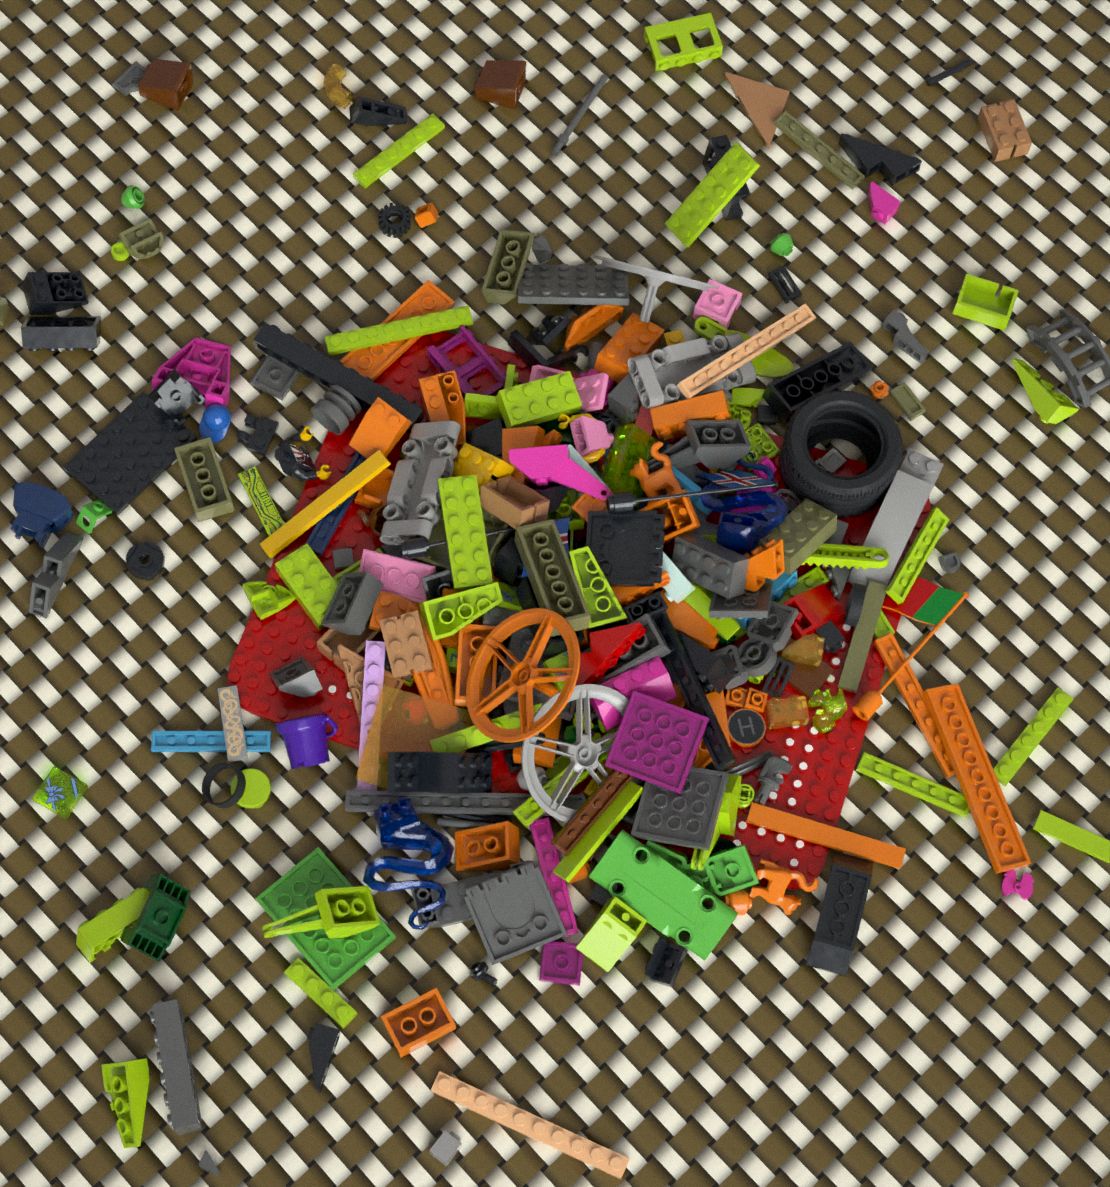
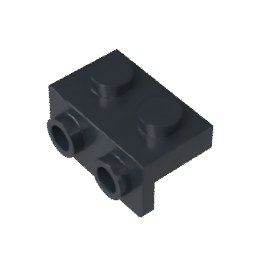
M659 938L653 947L650 961L645 966V975L652 982L673 988L688 950L685 947L668 943L664 938Z

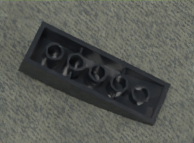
M850 341L768 384L762 397L785 424L789 422L793 413L808 399L828 391H843L869 373L873 367Z

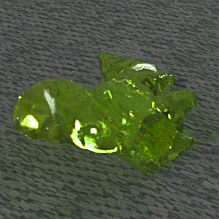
M828 689L826 690V696L820 690L814 692L811 700L808 701V707L821 706L822 711L813 717L812 722L815 729L822 733L832 730V727L835 726L834 721L839 719L847 710L842 689L838 690L836 696H831Z

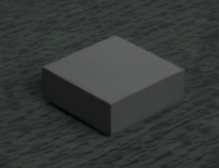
M352 548L333 550L335 570L347 569L354 564Z

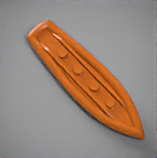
M411 601L407 602L405 614L417 610L421 614V610ZM421 614L434 669L418 674L412 669L413 678L436 729H444L459 722L457 706H454L455 694L442 644L439 639L432 640Z

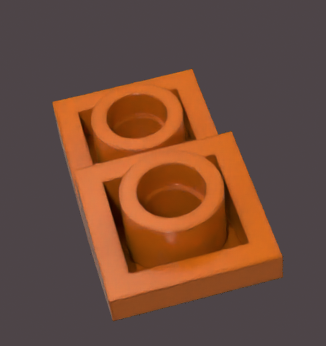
M735 687L726 690L724 697L725 705L739 709L749 708L763 713L768 694L752 688L747 690Z

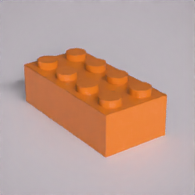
M633 312L598 353L594 370L600 373L605 372L610 379L620 383L629 373L628 359L649 354L656 350L661 343L665 329L650 321L649 323L639 321L640 316Z
M723 390L650 409L654 430L659 440L667 441L668 443L687 436L684 429L687 420H733L730 406Z
M468 624L458 631L454 706L467 707L466 684L472 661L485 638L496 626ZM495 654L491 657L484 674L482 700L496 689L497 656Z

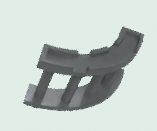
M1061 309L1059 310L1060 320L1043 329L1030 325L1026 327L1030 343L1044 353L1049 352L1053 356L1052 361L1058 370L1065 372L1069 379L1066 383L1074 403L1086 408L1091 405L1090 395L1107 386L1110 387V359L1102 347L1100 339L1094 336L1089 328L1074 316L1073 313ZM1062 326L1069 329V331L1055 338L1048 335ZM1075 335L1079 336L1084 342L1083 345L1068 353L1064 352L1058 345ZM1090 349L1096 361L1080 370L1076 369L1071 359ZM1101 367L1105 379L1086 389L1082 376Z

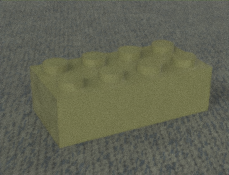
M211 437L174 448L198 523L234 512L233 503Z
M806 498L759 541V546L763 548L771 539L774 538L776 541L782 538L784 572L791 575L837 531V514Z

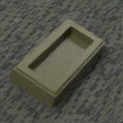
M905 382L889 391V395L910 421L926 412V408Z

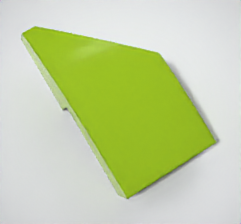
M733 388L731 402L740 408L751 406L756 408L758 406L757 403L763 399L762 396L765 390Z

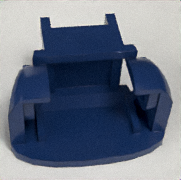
M21 482L17 483L14 487L13 507L18 515L10 529L13 533H16V539L20 540L22 534L34 538L36 542H39V547L44 549L51 533L56 534L57 530L61 531L71 522L74 515L71 510V504L59 492L36 483Z

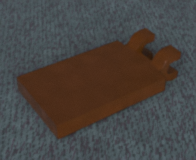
M792 637L789 638L784 649L776 652L777 656L795 663L787 683L809 700L813 698V695L818 692L817 690L822 687L834 672L832 667ZM780 661L775 670L777 674L782 665V662ZM789 665L785 666V669L780 677L782 680H784L786 676V673L790 667Z

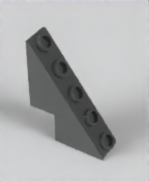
M837 520V531L824 544L844 545L842 540L849 524ZM828 565L825 570L826 576L832 583V595L839 601L852 567L848 569L847 566L840 568L839 565H836L833 568L831 565Z
M66 532L44 555L42 572L32 582L29 613L47 619L83 542V537Z

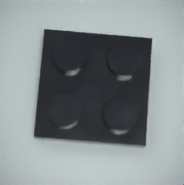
M548 315L542 319V323L538 327L533 328L529 332V336L525 339L531 345H548L571 323V320L568 316Z

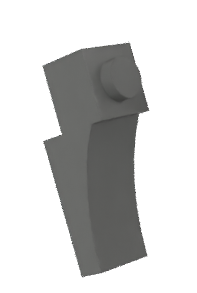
M893 310L885 318L882 328L894 336L893 344L922 364L926 360L929 350L923 347L913 336L907 326L908 319L902 313Z

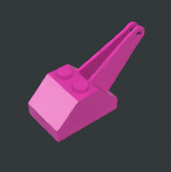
M567 444L509 449V459L512 466L533 484H537V486L549 485L548 483L556 482L602 501H606V497L611 496L610 489L570 459V450ZM603 491L607 492L605 496L601 495Z

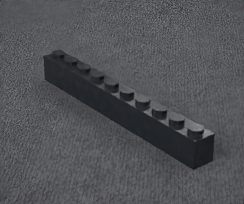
M265 322L253 339L256 349L328 389L332 385L342 387L367 411L378 397L383 399L412 421V424L406 430L409 434L413 425L421 423L424 418L423 409L420 405L412 404L402 395L392 393L386 386H380L371 378L361 376L355 369L347 368L339 360H333L324 352L313 349L308 343L298 341L292 334L282 332L276 325H269Z

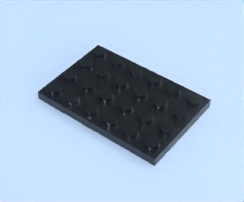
M142 392L75 455L63 469L118 516L177 459L174 448L195 442L197 437L184 425L179 426L175 423L170 415L162 408L160 409L156 406L150 397Z

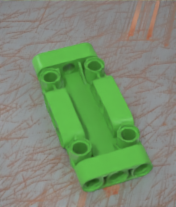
M623 829L589 875V878L609 891L613 897L616 896L645 918L647 923L664 935L671 936L678 944L685 946L704 961L738 915V912L718 899L714 893L707 891L699 881L661 854L650 850L647 845L642 844ZM638 850H645L647 858L639 859L636 852ZM621 883L624 890L616 892L613 889V884ZM705 898H711L714 901V905L706 907L702 901ZM683 930L688 931L690 938L683 940L680 938L679 933Z

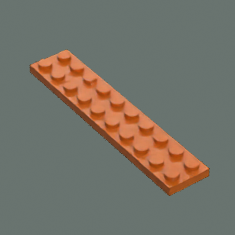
M959 684L926 689L923 695L995 874L1029 866L1032 864Z

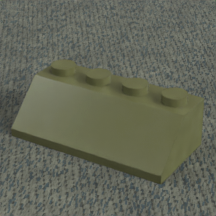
M500 230L481 290L487 303L505 304L517 296L518 285L523 277L535 233Z

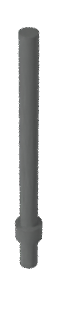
M602 74L564 133L559 135L556 140L557 143L551 150L553 155H557L561 148L567 144L569 136L607 81V75Z

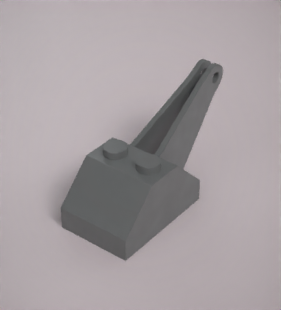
M740 419L687 420L684 428L687 436L661 454L667 455L671 460V466H674L676 469L700 462L707 468H726L746 456L751 445ZM654 458L646 462L649 474L663 468V462Z

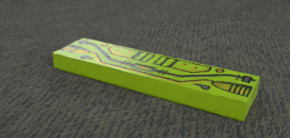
M256 467L239 473L238 477L269 537L283 526L284 523Z

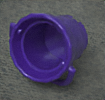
M327 713L276 723L275 729L282 735L291 769L330 761L327 739L337 733L338 726L327 716ZM328 723L333 727V730L329 733L326 732V725Z

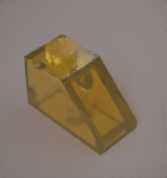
M816 634L804 635L783 649L780 657L792 662L819 666L822 660L825 638H820Z

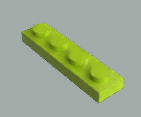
M299 958L284 971V974L343 1029L357 1015V1012Z

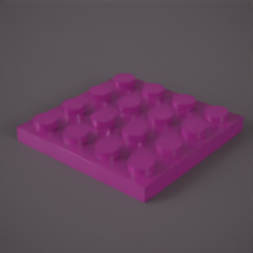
M633 691L605 766L681 794L709 718Z

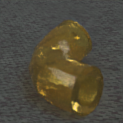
M332 64L323 80L324 91L333 103L345 109L352 99V93L341 87V82L345 78L346 72L341 66Z

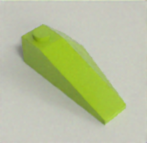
M1015 358L1012 360L1034 410L1040 415L1039 419L1042 422L1057 424L1079 410L1063 393L1060 395L1052 390L1054 386L1050 382L1039 379L1041 375L1025 361Z
M689 581L695 587V590L683 600L718 630L717 634L728 640L740 629V625L735 618H709V607L713 591Z
M495 582L421 602L419 606L424 624L434 641L454 635L476 618L501 603L503 599L499 584Z
M147 1058L102 1064L104 1088L106 1092L110 1093L112 1099L110 1104L111 1110H115L118 1117L116 1125L123 1147H139L141 1145L149 1087Z

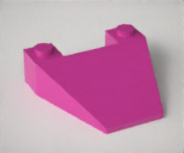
M195 337L158 368L152 379V391L175 369L205 396V409L215 403L222 404L227 408L230 397L231 346Z

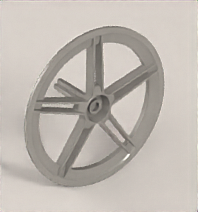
M594 255L593 257L602 260L601 265L645 276L648 287L639 321L649 323L657 289L665 281L709 292L710 288L719 290L718 286L601 256Z
M597 684L575 685L572 695L568 702L576 700L575 743L541 737L538 734L523 740L521 765L528 791L535 802L546 813L566 823L578 809L566 808L562 806L563 802L585 768L598 785L602 781L594 770L597 768L604 778L608 775L599 763L598 757L600 754L610 750L613 742L604 747L601 746V743L615 738L618 732H613L595 741L591 740L589 698L607 702L622 717H624L629 704V700L625 696L606 686ZM561 691L551 696L534 715V722L553 706ZM582 698L584 702V734L582 729ZM541 740L545 742L557 744L559 748L553 749L550 747L536 744V741ZM535 748L567 756L571 760L551 798L542 788L536 774L534 764ZM572 771H574L575 773L573 774L572 778L570 779V781L568 782L567 786L565 787V789L563 790L562 794L560 795V793H561L563 787L565 786L567 780L569 779V777H570ZM633 777L630 781L640 786L643 780Z

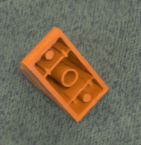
M681 490L675 494L687 493V490ZM689 496L663 499L638 510L658 511L659 514L665 515V529L660 530L664 531V545L675 541V536L688 532L693 533V530L701 526Z

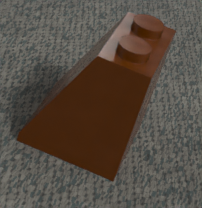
M153 59L152 63L147 65L144 77L140 78L137 87L139 88L140 96L179 111L193 85L191 64Z
M486 60L484 67L481 66L479 80L474 83L475 99L515 110L526 83V61Z

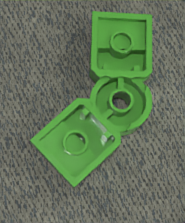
M648 840L646 843L650 850L661 854L693 878L699 879L707 891L715 892L719 896L759 883L745 844L710 854L704 869L701 871L698 870V865L696 870L691 869V861L689 862L685 853L655 841ZM643 850L639 859L647 858L645 850Z

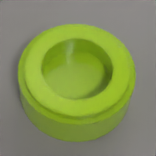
M117 242L111 247L112 257L117 261L126 260L130 255L122 242Z

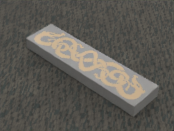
M237 685L218 688L228 762L248 759Z

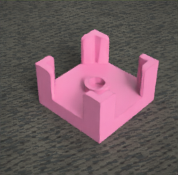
M709 279L708 284L718 286L719 290L710 288L709 292H702L694 307L693 319L697 320L704 315L718 321V324L728 329L734 311L738 310L741 304L743 293Z

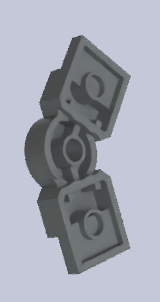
M771 600L768 618L752 619L746 630L749 639L743 642L739 648L728 645L712 652L721 658L734 676L725 688L727 690L746 683L749 676H763L774 667L777 660L776 652L784 649L793 633L790 628L799 614L796 608ZM704 688L706 694L714 692V690L709 692L707 689Z

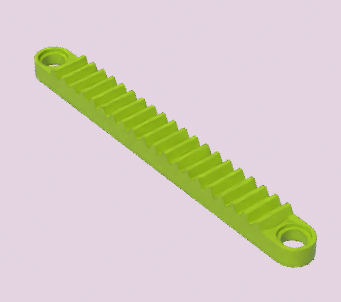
M718 535L701 536L741 555L746 553L751 555V552L759 547V541L762 540L758 538ZM823 543L801 565L808 563L809 566H812L815 563L817 566L823 564L825 567L831 565L833 568L839 565L840 568L847 566L848 569L854 566L855 569L862 567L863 570L867 568H884L889 563V552L884 548ZM882 556L884 559L876 560L874 557Z

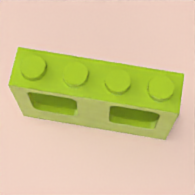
M711 13L647 26L644 29L645 43H649L655 61V71L667 70L676 66L681 67L690 63H699L722 56L723 45ZM709 29L714 45L699 49L695 48L690 33ZM676 37L681 52L667 56L661 55L657 40Z

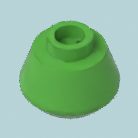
M130 185L122 193L121 202L129 209H140L145 202L144 194L137 186Z
M787 233L778 235L771 242L770 250L779 256L790 255L794 246L791 235Z

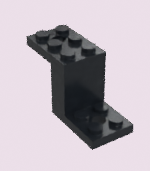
M388 752L387 792L489 793L493 783L492 753Z

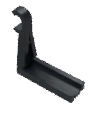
M517 329L511 332L508 345L531 369L535 365L559 369L571 360L576 363L578 359L577 353H583L584 356L588 357L589 352L586 346L578 345L546 360Z

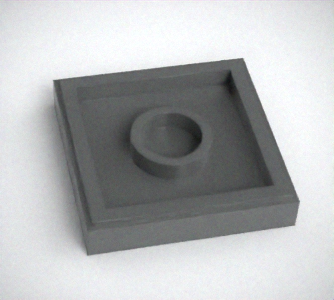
M268 355L250 383L252 386L283 401L300 373Z

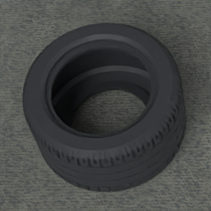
M846 390L828 391L817 396L815 395L805 401L793 413L788 422L779 456V469L786 489L793 491L802 502L807 498L837 514V518L855 517L866 513L886 497L894 480L903 453L901 432L890 412L882 404L869 398V396ZM828 439L846 440L858 447L863 453L867 469L866 472L856 476H836L821 469L813 461L809 453L822 441Z

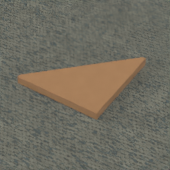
M726 72L725 79L728 80L732 91L743 105L742 107L747 116L752 120L759 136L764 140L765 146L770 148L777 129L773 123L783 113L790 91Z
M338 644L337 650L361 726L365 658ZM384 669L381 725L405 681L402 678H393V674Z

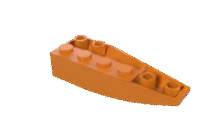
M455 370L419 379L418 386L428 422L455 421L460 424L461 429L455 446L459 454L464 442L466 443L465 404ZM457 456L455 457V459H453V461H458Z

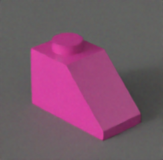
M873 181L870 183L868 189L870 213L875 220L885 225L898 211L901 201Z

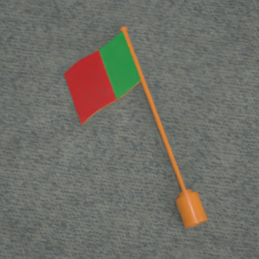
M917 577L903 603L897 604L889 595L884 599L882 608L896 611L915 621L935 627L878 692L868 690L855 704L853 711L859 718L868 721L883 704L880 694L962 601L969 597L968 592L959 593L944 589Z

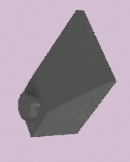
M304 656L269 673L270 678L279 690L306 698L316 695L318 691L323 689L314 669Z

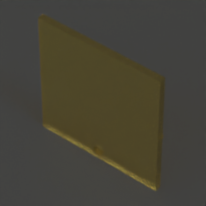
M383 685L371 727L367 731L368 737L355 779L387 788L388 752H433L430 740L473 726L474 723L468 710Z

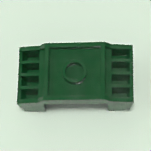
M161 873L150 875L144 889L150 891L149 897L135 927H125L120 940L158 962L174 938L187 909V901L191 890Z

